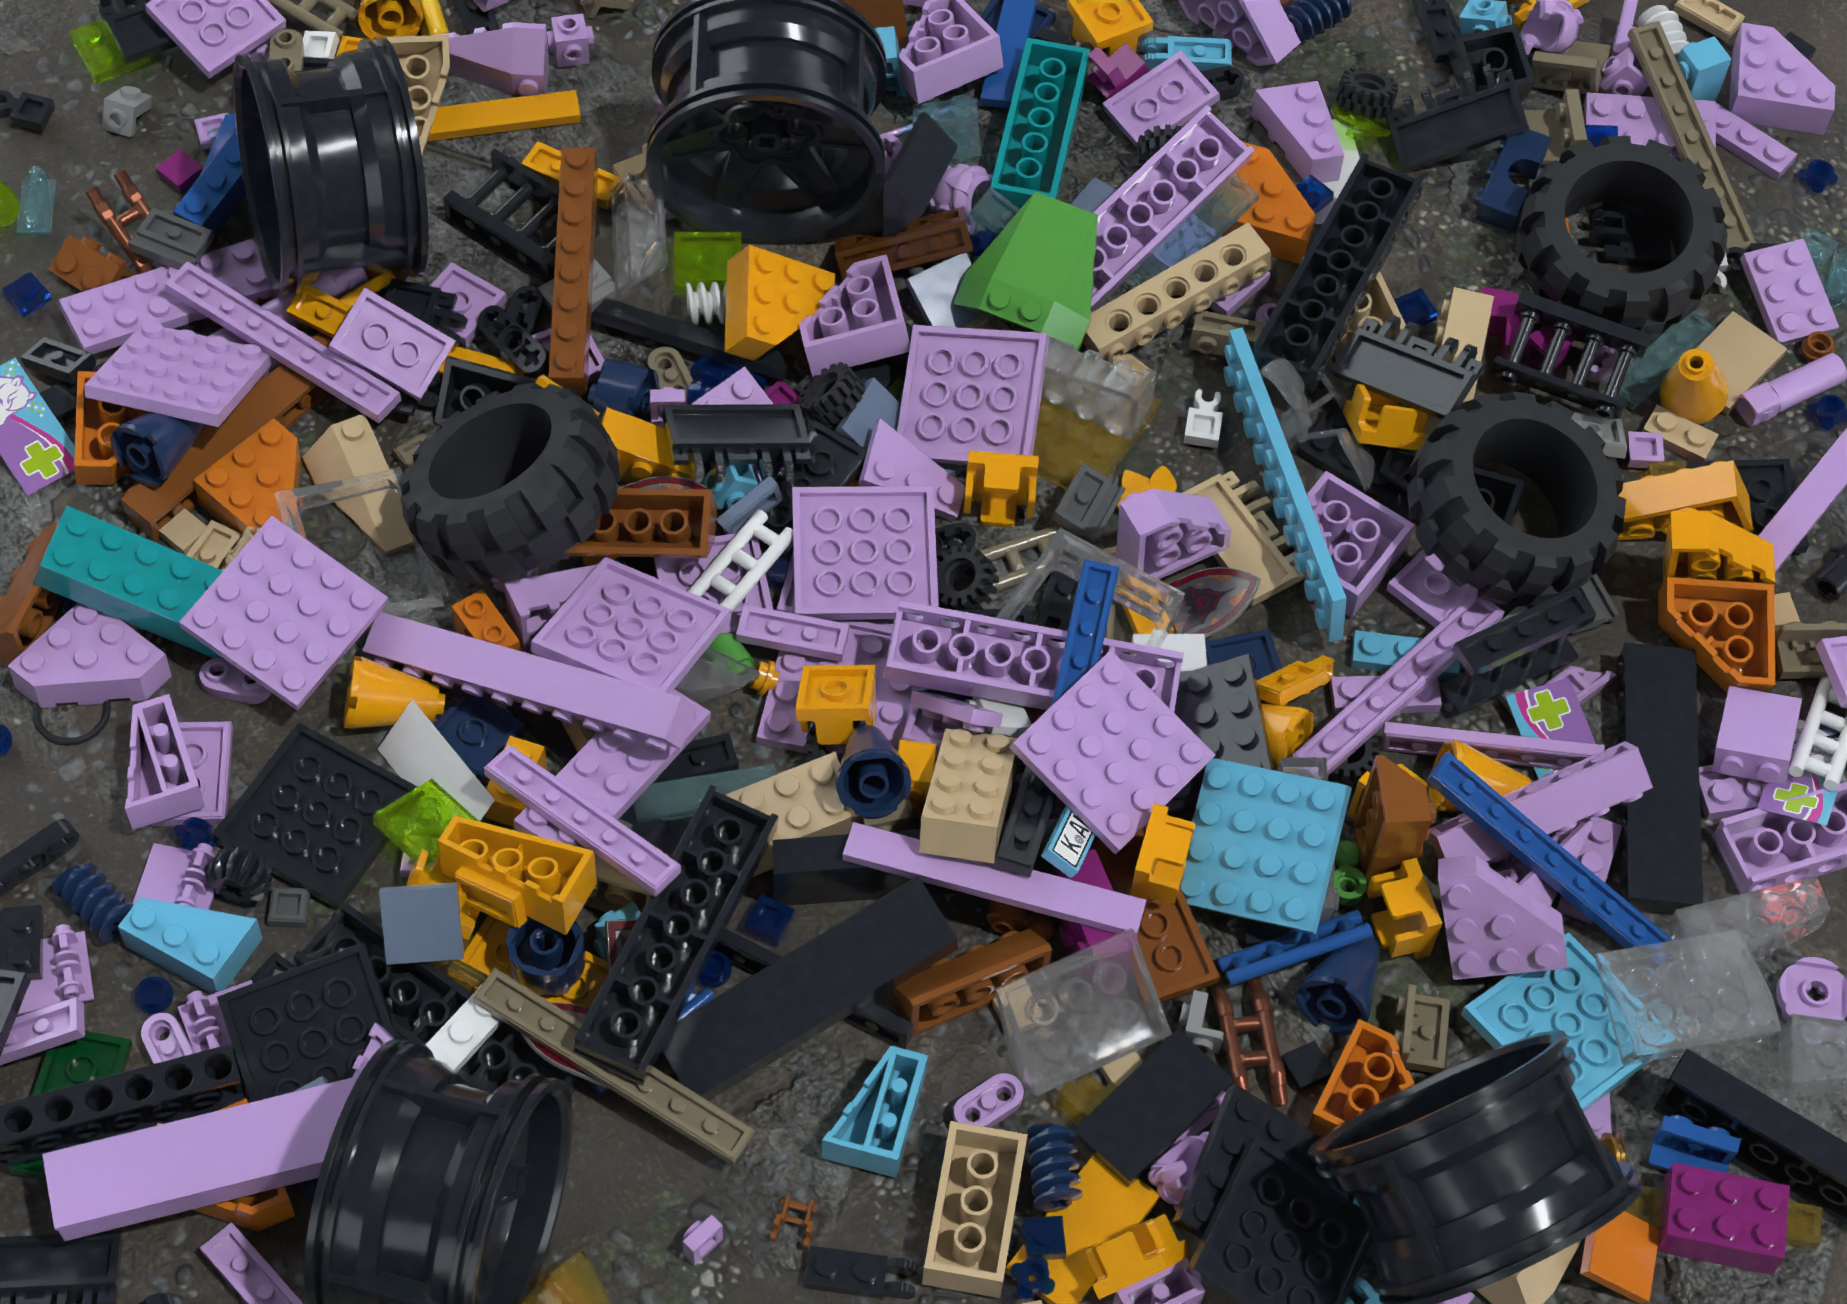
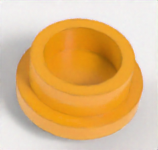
M769 660L768 663L759 661L756 666V673L752 676L750 688L757 690V694L764 696L767 690H774L780 672L775 670L776 663Z

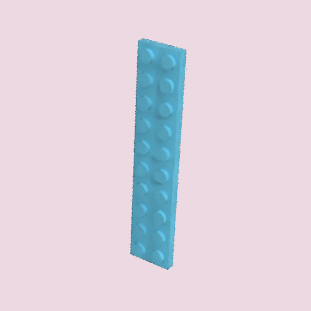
M1243 327L1229 330V345L1224 346L1225 357L1228 366L1223 369L1225 382L1228 387L1233 386L1235 392L1233 393V400L1236 411L1238 413L1242 412L1244 415V432L1247 439H1253L1255 462L1257 465L1262 464L1264 468L1263 481L1267 492H1273L1275 515L1277 519L1282 518L1284 521L1283 533L1286 544L1288 546L1293 545L1296 552L1293 555L1295 568L1298 574H1304L1306 580L1304 581V590L1308 601H1314L1316 606L1314 613L1319 630H1325L1329 642L1343 639L1346 595Z

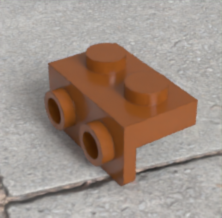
M68 235L48 269L82 292L119 281L122 276L129 278L134 275L133 271L125 267L127 260L111 251L107 255L101 252L100 248L102 245L86 235H83L82 239Z

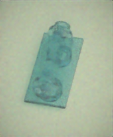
M37 166L31 167L26 173V179H22L17 234H51L57 180L47 179L44 170Z

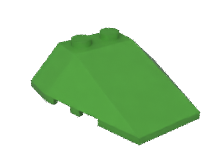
M1034 192L965 273L953 305L983 317L986 314L1032 332L1047 333L1050 343L1078 353L1091 322V297L1094 282L1093 269L1096 254L1098 215Z

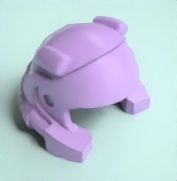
M1537 0L1520 32L1526 54L1529 55L1533 47L1551 53H1566L1574 45L1578 37L1579 24L1584 22L1581 12L1578 9H1573V5L1568 0Z
M958 164L951 168L948 165L928 204L929 211L931 213L936 211L940 213L964 206L967 214L968 230L970 234H973L977 221L972 220L971 210L974 190L978 187L979 193L989 196L993 175L987 174L986 169L981 166L970 167Z
M1204 1131L1200 1136L1186 1137L1162 1154L1150 1166L1151 1169L1148 1172L1149 1182L1157 1187V1192L1164 1201L1174 1204L1175 1211H1177L1209 1132Z

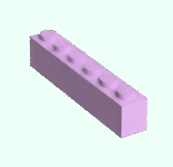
M1624 741L1502 797L1546 834H1550L1554 831L1558 833L1568 831L1577 825V821L1588 816L1590 818L1602 816L1610 811V806L1619 802L1629 803L1638 800L1643 796L1642 792L1653 788L1638 747ZM1464 813L1429 828V837L1438 859L1477 855L1486 862H1498L1510 855V851Z

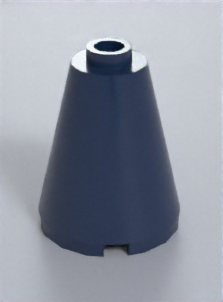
M149 412L120 424L116 431L111 434V448L119 464L122 467L128 464L135 472L131 475L132 478L145 486L156 487L167 480L207 424Z
M872 725L860 726L849 737L836 777V790L840 802L845 807L847 805L852 810H855V814L859 816L878 818L889 815L898 809L897 806L910 795L912 782L907 764L879 728Z
M1374 937L1331 951L1300 983L1296 995V1003L1300 1012L1310 1023L1318 1027L1321 1022L1331 1027L1330 1033L1351 1035L1358 1019L1365 1022L1368 1021L1380 956V946Z

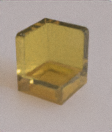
M1085 1074L1075 1085L1068 1081L1059 1090L1056 1106L1078 1125L1118 1086L1111 1081L1104 1087L1090 1074Z

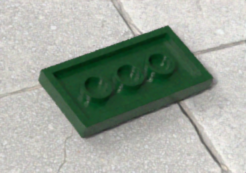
M85 1031V1037L47 1049L32 1096L125 1072L133 1047L131 1039ZM43 1158L8 1167L11 1174L46 1180Z

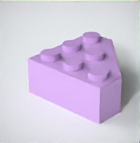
M964 0L925 1L922 7L921 19L915 22L908 36L909 43L906 49L902 48L898 56L903 88L918 104L1004 68L1000 36Z
M1178 0L1187 18L1197 25L1201 22L1205 23L1214 30L1212 35L1216 38L1230 39L1231 49L1237 46L1248 54L1246 59L1255 66L1277 64L1301 43L1293 24L1289 21L1281 6L1280 0Z
M1742 23L1732 51L1729 111L1749 124L1824 135L1834 113L1835 85L1774 27Z
M887 254L854 262L846 271L847 277L839 286L834 285L819 301L820 308L812 317L806 316L799 324L812 377L815 374L820 375V370L823 368L828 370L830 365L834 363L837 365L839 362H843L852 367L909 352L910 341Z
M1325 471L1307 493V496L1347 598L1345 614L1352 618L1407 549L1415 524L1328 471Z
M1153 488L1142 493L1135 492L1128 495L1119 505L1116 558L1134 588L1138 589L1228 549L1231 529L1210 497Z
M77 603L8 665L15 688L32 702H36L41 708L57 707V703L78 702L79 705L103 704L108 699L130 698V701H144L172 677L164 652L122 620L81 603Z
M1477 855L1438 859V882L1453 980L1568 968L1564 926L1560 912L1550 905L1546 907L1531 896V892L1508 876L1504 878L1489 867V863Z

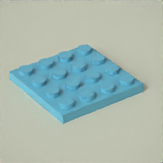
M1212 758L1206 765L1192 821L1196 826L1180 884L1188 906L1316 934L1352 788L1344 784Z
M1568 932L1565 934L1568 968L1509 974L1466 1005L1461 1015L1494 1049L1536 1034L1555 1030L1564 1031L1569 1039L1566 1047H1572L1576 1053V1058L1570 1064L1576 1076L1572 1090L1584 1112L1669 1048L1674 1042L1675 1037Z

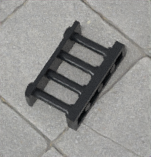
M494 148L491 151L493 173L468 197L461 196L453 190L443 197L445 217L453 224L547 283L554 279L556 236L546 246H539L529 238L555 213L558 214L559 188L519 164L513 156L505 155ZM504 180L518 189L494 213H488L478 207ZM529 197L544 205L520 229H513L503 223ZM597 212L595 238L599 235V220Z
M1521 290L1514 314L1520 317L1521 323L1507 359L1496 356L1491 374L1497 375L1496 377L1504 383H1519L1588 407L1601 417H1616L1620 419L1626 401L1618 399L1617 396L1632 358L1639 357L1643 359L1652 335ZM1541 323L1552 327L1554 332L1538 371L1521 365L1520 361L1534 324ZM1573 334L1584 338L1586 345L1573 379L1569 382L1552 376L1566 337ZM1603 345L1616 349L1617 353H1619L1604 394L1584 387L1598 349Z
M1575 587L1455 642L1452 651L1464 666L1465 672L1441 683L1440 688L1460 715L1578 660L1579 654L1568 641L1567 636L1569 633L1592 623L1596 614Z

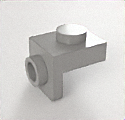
M121 87L104 98L102 128L123 136H133L135 134L136 118L151 109L153 96L141 93V90L136 87Z
M1194 990L1191 1003L1183 1002L1179 1024L1186 1026L1184 1036L1206 1055L1211 1053L1219 1054L1224 1033L1202 1027L1209 993Z

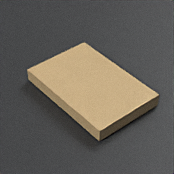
M1734 311L1696 348L1705 350L1712 356L1727 380L1729 394L1726 407L1722 410L1726 415L1735 407L1740 393L1754 387L1783 358L1787 351L1785 346Z

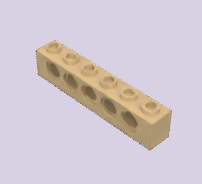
M1248 222L1091 313V322L1082 342L1101 367L1109 362H1113L1116 357L1125 355L1126 352L1136 346L1149 343L1155 335L1167 328L1173 329L1177 327L1183 319L1193 313L1206 310L1212 302L1219 298L1234 294L1240 286L1252 279L1257 280L1263 277L1271 269V250ZM1230 263H1238V265H1234V266H1231V265H1228V264H1230ZM1202 279H1209L1210 281H1208V282H1201L1200 280H1202ZM1175 295L1182 296L1181 298H1171ZM1145 312H1154V313L1151 314V315H1144V314H1143V313H1145ZM1117 328H1124V329H1125V330L1120 331V332L1114 331V330L1117 329Z

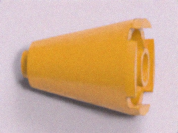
M361 0L358 10V22L361 30L371 40H374L376 37L416 36L420 30L419 26L423 21V9L419 0Z
M1702 349L1686 351L1666 372L1659 389L1663 408L1698 425L1710 422L1716 415L1722 412L1726 407L1729 394L1728 383L1724 374L1712 356Z
M353 657L350 669V676L352 677L350 678L346 693L343 719L344 728L355 729L395 725L412 699L431 722L435 721L436 715H443L445 694L439 693L438 685L364 657Z
M1261 704L1274 770L1295 774L1298 768L1291 763V758L1303 744L1311 739L1313 713L1303 707Z
M1450 739L1451 743L1445 742L1442 745L1432 768L1433 770L1441 756L1449 751L1501 796L1531 783L1529 777L1455 739ZM1429 787V801L1437 802L1440 805L1439 811L1462 812L1436 789Z

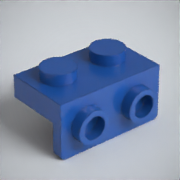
M1664 1116L1655 1129L1647 1163L1649 1166L1668 1171L1674 1162L1727 1173L1728 1165L1738 1153L1741 1139L1731 1136L1730 1132L1722 1128L1709 1127L1707 1129L1694 1125L1690 1119L1683 1116Z

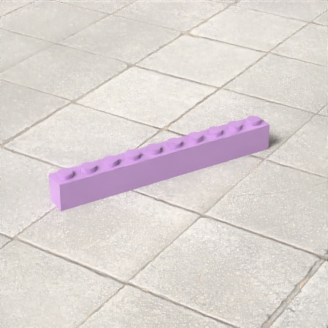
M380 612L375 618L362 650L375 658V662L395 669V666L403 668L402 672L422 680L424 675L433 677L432 682L452 689L453 684H458L462 686V691L477 697H482L483 692L492 694L491 699L508 706H512L513 701L522 703L521 708L542 715L543 710L553 712L552 717L572 724L574 719L583 721L582 725L600 733H603L605 728L614 730L613 734L627 741L634 742L636 737L646 739L644 742L646 745L662 751H666L667 746L682 750L697 707L677 695L384 612Z

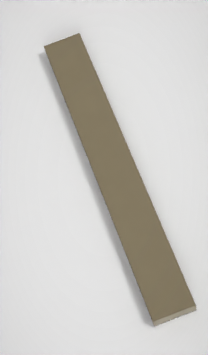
M1660 21L1630 29L1627 36L1681 160L1683 161L1688 157L1702 170L1706 176L1703 184L1704 189L1714 187L1725 213L1722 224H1724L1728 233L1726 252L1731 247H1740L1746 251L1750 243H1756L1755 238Z
M494 968L473 997L474 1004L476 1003L489 1011L496 1018L734 1166L755 1134L754 1129L655 1067L652 1068L642 1086L574 1054V1037L582 1022Z

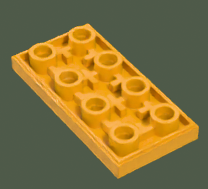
M1092 1155L1078 1173L1081 1176V1182L1071 1187L1080 1189L1083 1194L1082 1198L1073 1201L1066 1209L1048 1212L1006 1266L1005 1273L1048 1304H1080L1093 1288L1092 1284L1098 1281L1086 1255V1250L1103 1241L1112 1240L1120 1236V1233L1141 1224L1160 1199L1157 1191L1140 1179H1137L1128 1187L1097 1157Z

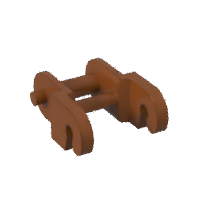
M787 1194L786 1200L781 1199L780 1205H783L784 1208L782 1214L776 1213L770 1241H776L780 1225H784L786 1221L804 1226L806 1237L803 1242V1248L808 1249L814 1228V1222L810 1221L812 1212L817 1213L818 1209L814 1207L815 1200L811 1199L809 1204L791 1200V1194ZM789 1208L807 1212L805 1220L787 1216Z

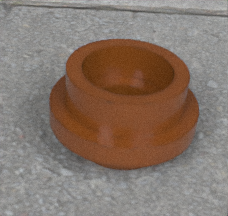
M1815 331L1806 336L1800 347L1803 356L1811 362L1830 353H1835L1832 337L1822 331Z

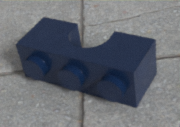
M1528 130L1500 140L1496 152L1501 155L1498 161L1491 160L1485 175V179H1488L1489 182L1486 188L1480 186L1473 205L1478 206L1475 219L1513 232L1523 209L1528 190L1515 185L1510 178L1520 175L1535 180L1546 156L1551 137Z

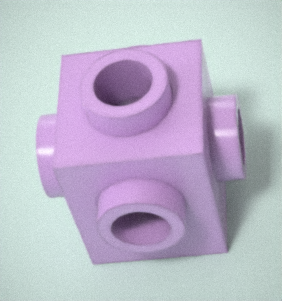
M583 13L551 17L552 31L547 32V43L549 51H555L558 68L589 64V46L594 45L592 26L585 25Z
M1632 45L1619 55L1611 56L1602 67L1604 74L1600 87L1607 94L1640 96L1649 86Z

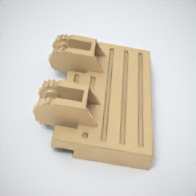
M1233 471L1224 475L1219 473L1183 493L1210 497L1230 527L1229 548L1213 556L1223 568L1243 570L1261 579L1258 590L1250 602L1251 607L1305 579L1303 573L1298 574L1295 568L1293 555L1296 552L1286 557L1282 555V553L1293 547V545L1288 546L1286 544L1284 535L1271 541V539L1279 535V531L1265 514L1273 505L1270 499L1264 496L1246 506L1243 504L1258 494L1261 488L1254 480L1232 490V488L1240 485V480Z

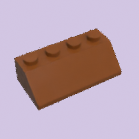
M617 488V497L610 512L601 514L597 520L599 527L583 544L577 542L564 553L566 556L708 558L715 541L718 508L713 491L711 489Z
M59 521L43 527L38 538L31 541L23 565L16 568L9 590L6 595L0 597V665L8 667L12 661L53 625L67 599L64 596L32 584Z
M1384 755L1375 756L1353 824L1356 845L1361 852L1359 867L1366 877L1367 888L1372 876L1400 869L1402 861L1422 858L1423 843L1429 840L1430 824H1434L1436 820L1434 801H1428L1426 786Z
M1030 928L1021 932L1010 931L1001 936L997 942L987 946L983 944L973 946L964 955L952 960L949 958L939 960L930 969L916 974L893 988L891 1000L899 1016L913 1023V1037L992 1004L993 998L1027 985L1030 989L1047 982L1052 948L1047 941Z

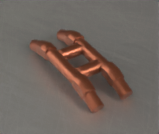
M125 168L115 172L113 176L119 184L124 197L132 207L116 217V214L96 185L87 189L85 193L99 219L106 225L134 264L133 266L141 274L154 270L155 267L147 257L130 251L128 242L132 238L124 228L140 218L144 221L151 208L143 199L144 197L135 183L132 182Z
M1252 979L1247 984L1255 1016L1234 1018L1233 1006L1225 986L1221 983L1214 984L1210 990L1221 1031L1224 1033L1223 1040L1230 1069L1229 1074L1234 1079L1233 1085L1236 1084L1249 1092L1246 1068L1267 1065L1273 1105L1288 1104L1284 1064L1280 1056L1271 1015L1270 1001L1261 980ZM1260 1030L1264 1050L1241 1053L1237 1033Z

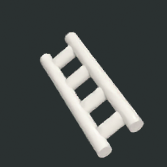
M757 509L690 587L688 592L702 597L708 588L712 586L727 596L720 605L731 609L732 613L793 541V530L786 527L780 535L776 534L763 525L768 519L767 514ZM753 536L769 545V548L758 560L742 550ZM732 561L748 570L737 585L720 575Z
M1823 676L1820 678L1789 767V773L1794 777H1800L1803 775L1804 770L1825 778L1823 784L1825 789L1835 791L1838 789L1847 762V715L1846 718L1825 711L1827 702L1840 707L1841 705L1828 676ZM1820 724L1841 732L1838 741L1818 734L1817 731ZM1812 747L1832 754L1831 763L1828 764L1809 756Z

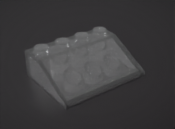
M1132 928L995 988L1009 1057L1017 1078L1023 1085L1024 1091L1035 1096L1041 1095L1172 1035L1134 929Z
M1739 929L1594 955L1623 1066L1681 1056L1686 1048L1694 1053L1766 1041L1782 1031L1772 993Z

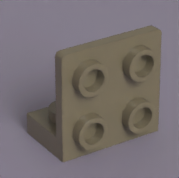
M1575 41L1574 45L1563 54L1535 51L1532 59V71L1535 79L1533 87L1557 91L1578 89L1580 94H1586L1587 92L1598 93L1604 74L1602 67L1610 57L1611 46Z
M1565 89L1562 102L1557 103L1556 110H1524L1530 130L1551 137L1542 165H1547L1556 160L1559 162L1561 153L1587 142L1578 89Z

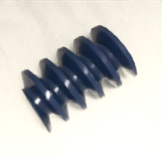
M1297 0L1292 5L1283 8L1289 21L1295 28V32L1301 41L1300 44L1304 40L1313 38L1314 34L1322 33L1323 29L1332 27L1333 23L1341 22L1342 18H1348L1352 13L1350 0Z
M88 863L81 867L78 865L71 866L57 876L52 888L54 894L61 897L62 902L69 906L75 915L80 917L84 925L89 926L93 934L99 936L101 942L106 944L121 935L118 925L134 904L131 902L125 903V895L121 892L115 893L116 886L110 882L106 883L107 879L103 873L96 874L97 867L94 864Z
M1055 1123L1033 1125L1027 1129V1134L1030 1138L1028 1150L1031 1152L1029 1162L1033 1168L1031 1170V1180L1034 1182L1032 1194L1036 1198L1033 1206L1041 1212L1061 1211L1069 1207L1073 1201L1082 1198L1083 1195L1080 1189L1071 1188L1081 1182V1176L1069 1173L1077 1170L1080 1166L1077 1159L1068 1158L1078 1153V1147L1075 1144L1068 1143L1076 1139L1077 1133Z

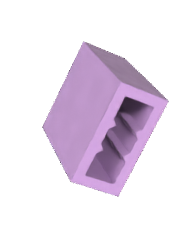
M1729 686L1715 749L1712 772L1786 785L1802 699Z

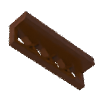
M964 206L918 218L894 236L883 237L882 227L836 239L835 256L843 281L847 277L846 271L854 262L887 254L891 271L973 251Z

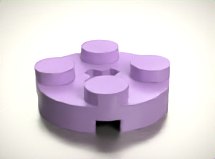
M1805 957L1797 960L1794 965L1789 966L1781 975L1776 987L1777 1002L1782 1009L1781 1015L1783 1019L1789 1024L1797 1025L1810 1031L1823 1032L1837 1029L1847 1017V978L1845 979L1837 971L1839 967L1833 962L1819 957ZM1811 987H1815L1818 994L1824 995V999L1815 1001L1807 993L1811 990Z

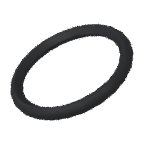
M109 699L103 702V714L99 723L90 732L79 737L63 738L47 731L41 721V707L36 702L33 708V722L38 732L50 742L59 745H77L91 740L105 728L111 713V703Z

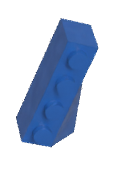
M235 113L225 115L199 178L173 210L174 216L213 231L214 236L246 196L238 150Z

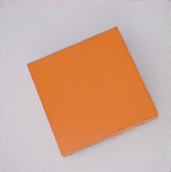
M1625 1211L1609 1223L1586 1236L1580 1274L1639 1304L1650 1302L1660 1229Z

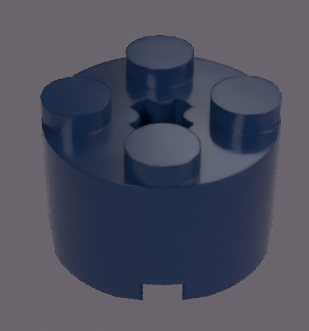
M605 359L602 364L598 384H592L590 387L588 403L594 405L593 409L600 413L599 420L608 407L651 423L650 390H659L657 371L640 365Z
M528 916L527 921L520 928L510 926L506 945L513 979L539 995L560 996L566 994L570 987L581 977L586 963L584 937L576 920L567 935Z

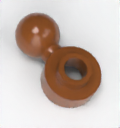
M997 901L990 903L986 915V920L991 924L992 929L1001 934L1030 928L1047 941L1052 937L1055 930L1054 922L1049 915L1034 913L1028 916L1023 908Z

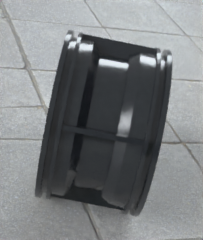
M690 0L676 9L660 27L655 37L652 53V82L656 94L666 109L654 123L648 137L646 175L652 192L662 206L683 223L703 233L724 240L756 245H788L813 241L837 233L862 218L879 198L885 179V149L877 129L869 119L882 100L887 77L885 48L873 25L856 9L841 0Z
M376 37L373 41L371 39H362L358 43L356 50L341 53L331 60L326 68L294 72L280 59L266 60L261 52H254L251 57L248 54L236 55L233 68V98L241 171L257 251L265 278L275 297H284L287 295V292L291 295H298L302 290V285L314 284L323 271L358 266L376 273L392 272L398 280L407 279L408 276L411 278L422 277L426 270L429 249L425 176L418 131L407 83L398 56L390 41L386 37Z
M1555 1030L1529 1036L1434 1074L1353 1116L1325 1134L1309 1148L1308 1154L1311 1161L1318 1163L1316 1166L1318 1175L1322 1178L1331 1177L1338 1191L1354 1194L1373 1233L1372 1258L1378 1274L1372 1281V1286L1375 1292L1380 1294L1379 1300L1381 1304H1437L1502 1280L1562 1251L1595 1232L1624 1212L1640 1196L1642 1188L1638 1179L1632 1177L1634 1173L1631 1165L1627 1162H1617L1609 1148L1596 1138L1572 1090L1576 1076L1570 1064L1576 1058V1053L1572 1047H1566L1569 1039L1564 1031Z
M394 1038L382 1045L367 1062L343 1106L319 1174L310 1213L305 1248L304 1280L308 1304H528L541 1273L553 1236L569 1165L573 1109L570 1090L565 1081L557 1078H548L541 1074H531L524 1080L510 1079L494 1092L465 1085L463 1079L446 1063L436 1060L432 1051L424 1044Z

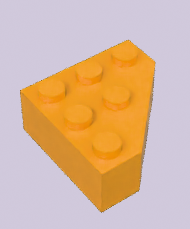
M752 245L745 247L727 261L725 352L754 361L800 329L799 324L806 316L812 317L820 308L819 301L835 285V273Z
M1682 508L1678 511H1671L1663 554V583L1667 577L1765 583L1774 584L1775 586L1774 544L1709 511H1698L1694 508Z

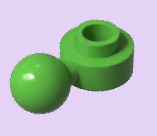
M1343 840L1338 843L1334 864L1338 869L1332 873L1328 884V892L1331 898L1344 906H1352L1359 903L1363 899L1367 888L1365 875L1355 868L1361 859L1360 849L1354 842L1349 840ZM1341 887H1349L1352 892H1345Z

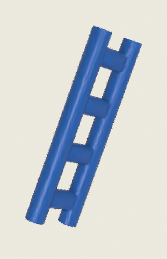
M1357 909L1320 922L1316 934L1297 930L1219 957L1217 962L1221 972L1227 971L1228 982L1230 986L1371 938L1373 937V932L1368 922L1363 924L1361 914Z

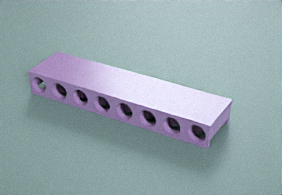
M1208 105L1197 113L1093 212L1098 215L1093 269L1094 282L1091 297V313L1251 161L1255 149L1251 146L1247 147L1211 113L1212 109Z
M899 600L898 610L895 612L883 680L1048 710L1052 705L1065 642H1056L1050 639L1066 641L1068 631ZM906 612H915L920 614V616L911 615ZM942 619H952L957 622H948ZM978 625L989 626V627H992L993 629L982 628V627H979ZM1013 632H1022L1028 635H1019ZM1104 638L1100 660L1112 650L1174 713L1184 653ZM1121 652H1130L1136 655H1126ZM1157 659H1168L1173 662H1164Z
M1847 782L1841 783L1838 786V792L1827 826L1761 809H1754L1721 819L1711 838L1742 899L1764 893L1768 888L1774 890L1847 867ZM1824 788L1818 791H1814L1787 800L1826 793L1830 791Z
M359 1076L42 1154L54 1229L59 1231L64 1241L319 1178L336 1123Z

